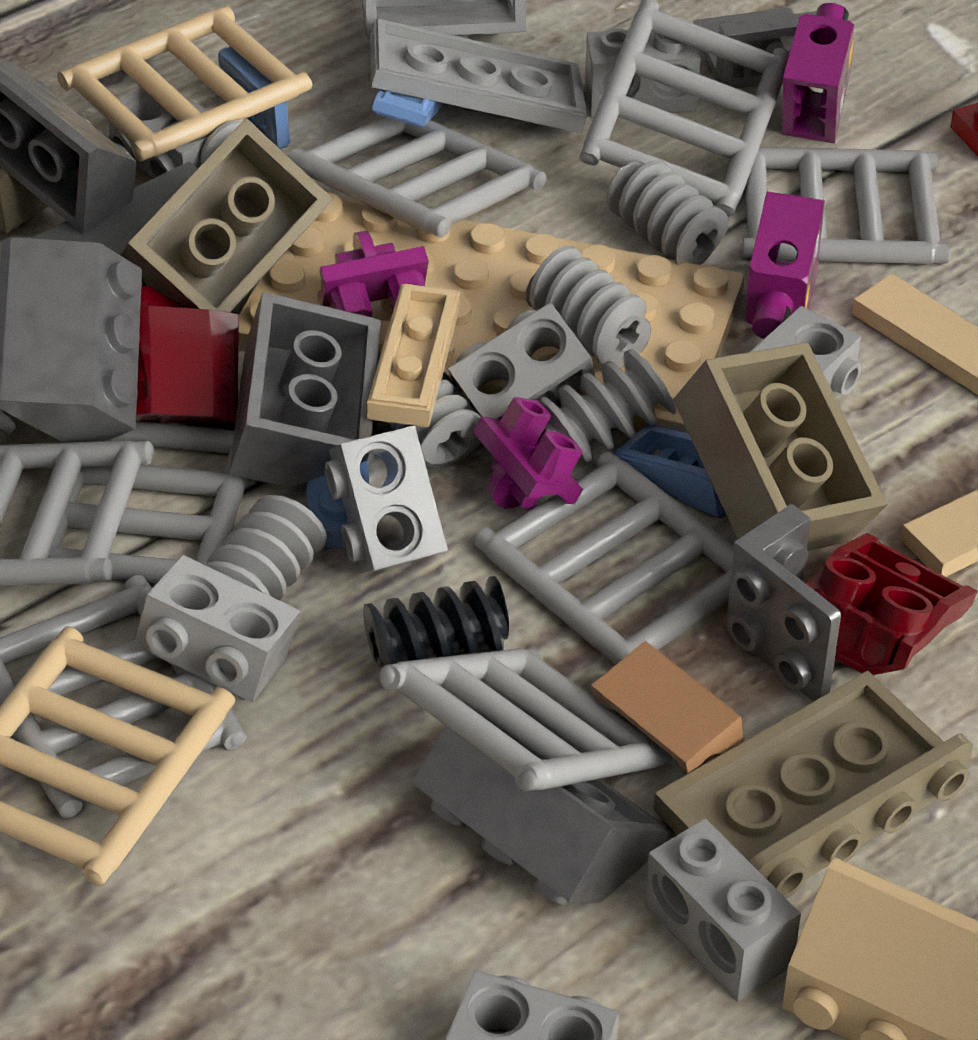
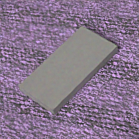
M374 19L370 33L371 87L582 133L587 114L578 63L383 19Z

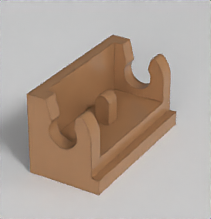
M647 641L640 644L591 685L593 696L602 704L606 702L605 705L618 715L625 717L675 758L678 766L686 773L696 770L744 742L741 716Z

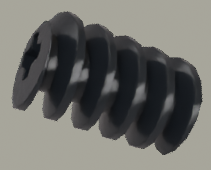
M496 576L488 577L484 591L476 581L463 582L459 598L449 586L440 587L435 593L434 605L424 592H417L412 594L408 610L399 598L386 600L383 617L372 603L364 604L363 608L364 626L369 648L379 668L403 661L428 659L429 656L434 655L436 658L453 656L456 650H461L463 655L479 653V645L483 644L487 645L490 652L504 650V641L509 637L508 609L501 584Z

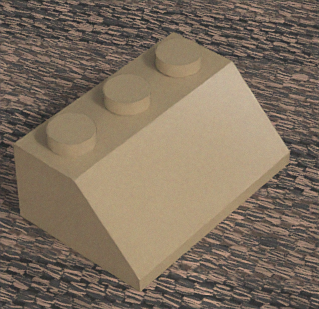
M834 857L827 867L789 962L782 1009L795 1014L803 1023L812 1028L829 1030L848 1040H978V921Z

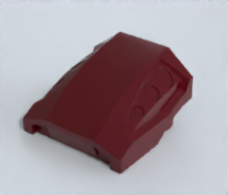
M140 306L136 423L138 421H159V424H166L167 421L187 422V425L201 427H221L222 423L225 422V429H235L238 407V314L209 309Z
M865 533L838 547L831 557L826 559L825 564L804 583L840 611L841 619L835 659L861 674L869 671L872 675L907 668L915 654L927 646L945 627L962 618L972 606L978 590L968 585L962 586L882 544L877 541V537Z

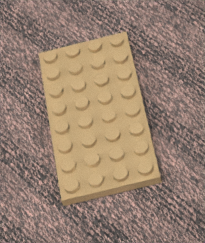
M327 192L333 198L332 202L253 289L238 317V350L245 351L246 340L262 292L320 305L317 298L318 291L321 290L320 267L336 264V253L354 250V233L366 230L371 235L374 246L392 242L395 251L424 246L429 260L425 286L461 291L460 310L444 368L450 382H452L448 368L456 364L457 358L464 350L477 343L483 342L487 344L504 333L510 322L525 311L533 310L526 301V288L531 277L536 273L542 262L553 251L563 246H574L582 253L583 258L591 259L598 266V270H605L613 277L614 282H621L629 289L630 294H636L645 301L646 314L644 318L650 322L651 334L648 344L641 351L640 355L655 368L672 399H674L705 360L720 357L743 293L745 273L687 262L677 265L676 260L658 255H646L610 248L601 244L594 245L558 238L549 234H537L501 227L492 223H480L464 219L452 224L448 234L443 238H439L357 199ZM389 298L370 302L373 309L372 318L381 320L378 353L383 349L393 314ZM550 346L542 347L536 350L531 358L537 361H547L555 357L559 350ZM591 356L595 376L604 384L601 370L602 364L595 359V356ZM624 366L619 367L625 372ZM502 379L488 381L482 386L480 392L489 395L497 394L507 386L508 382ZM657 403L654 405L656 426L688 433L676 405V413L674 415L662 404ZM638 414L632 417L635 432H639L648 424Z

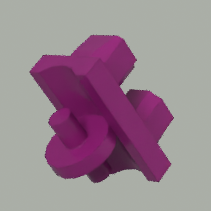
M368 231L355 232L353 235L354 250L336 253V264L320 267L321 290L318 291L317 298L321 306L371 318L373 317V309L370 302L389 298L392 310L394 311L401 284L425 286L429 264L425 247L421 246L395 251L392 242L374 246Z
M514 397L501 420L481 416L473 430V433L496 459L491 467L494 473L488 483V493L494 502L504 509L515 508L520 505L524 509H529L537 503L538 498L551 494L559 495L565 503L575 505L584 490L571 476L583 450L572 438L563 433L546 430L542 439H539L552 415L536 400Z

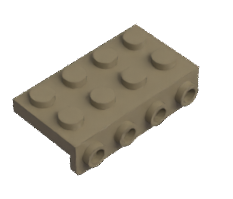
M866 671L655 792L654 811L677 835L706 818L785 898H788L801 888L806 879L829 866L834 857L847 862L857 853L862 845L883 832L891 834L900 830L911 820L916 812L937 799L939 801H947L954 797L964 787L969 778L970 772L968 768L973 743L961 733L944 742L869 671Z

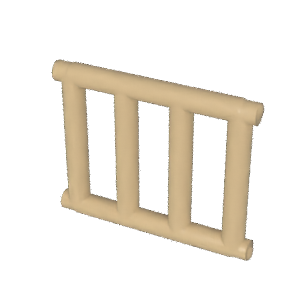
M228 5L216 10H210L73 65L57 75L58 82L65 91L75 88L132 143L133 154L139 162L159 156L211 134L217 127L228 121L251 117L312 89V81L308 74L300 72L295 75L235 22L234 13ZM211 33H216L266 77L271 84L248 93L198 49L192 41ZM167 51L171 52L226 103L201 113L145 60ZM123 70L170 113L178 123L153 133L98 79Z
M66 626L51 641L0 705V765L120 815V817L101 843H97L0 801V832L82 867V874L87 881L96 886H103L110 875L117 870L222 724L226 714L235 703V697L229 691L220 687L215 688L211 694L85 644L83 643L84 638L78 630ZM70 666L190 715L192 718L177 739L172 742L51 692L48 689L64 668ZM32 713L157 766L139 791L136 792L15 741L10 737L28 714Z

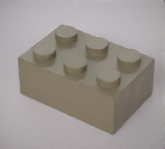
M245 118L128 242L121 256L142 269V280L148 286L181 305V308L209 309L230 313L332 202L333 198Z
M808 342L707 359L673 399L738 539L790 504H793L811 518L807 544L808 551L853 540L888 505Z

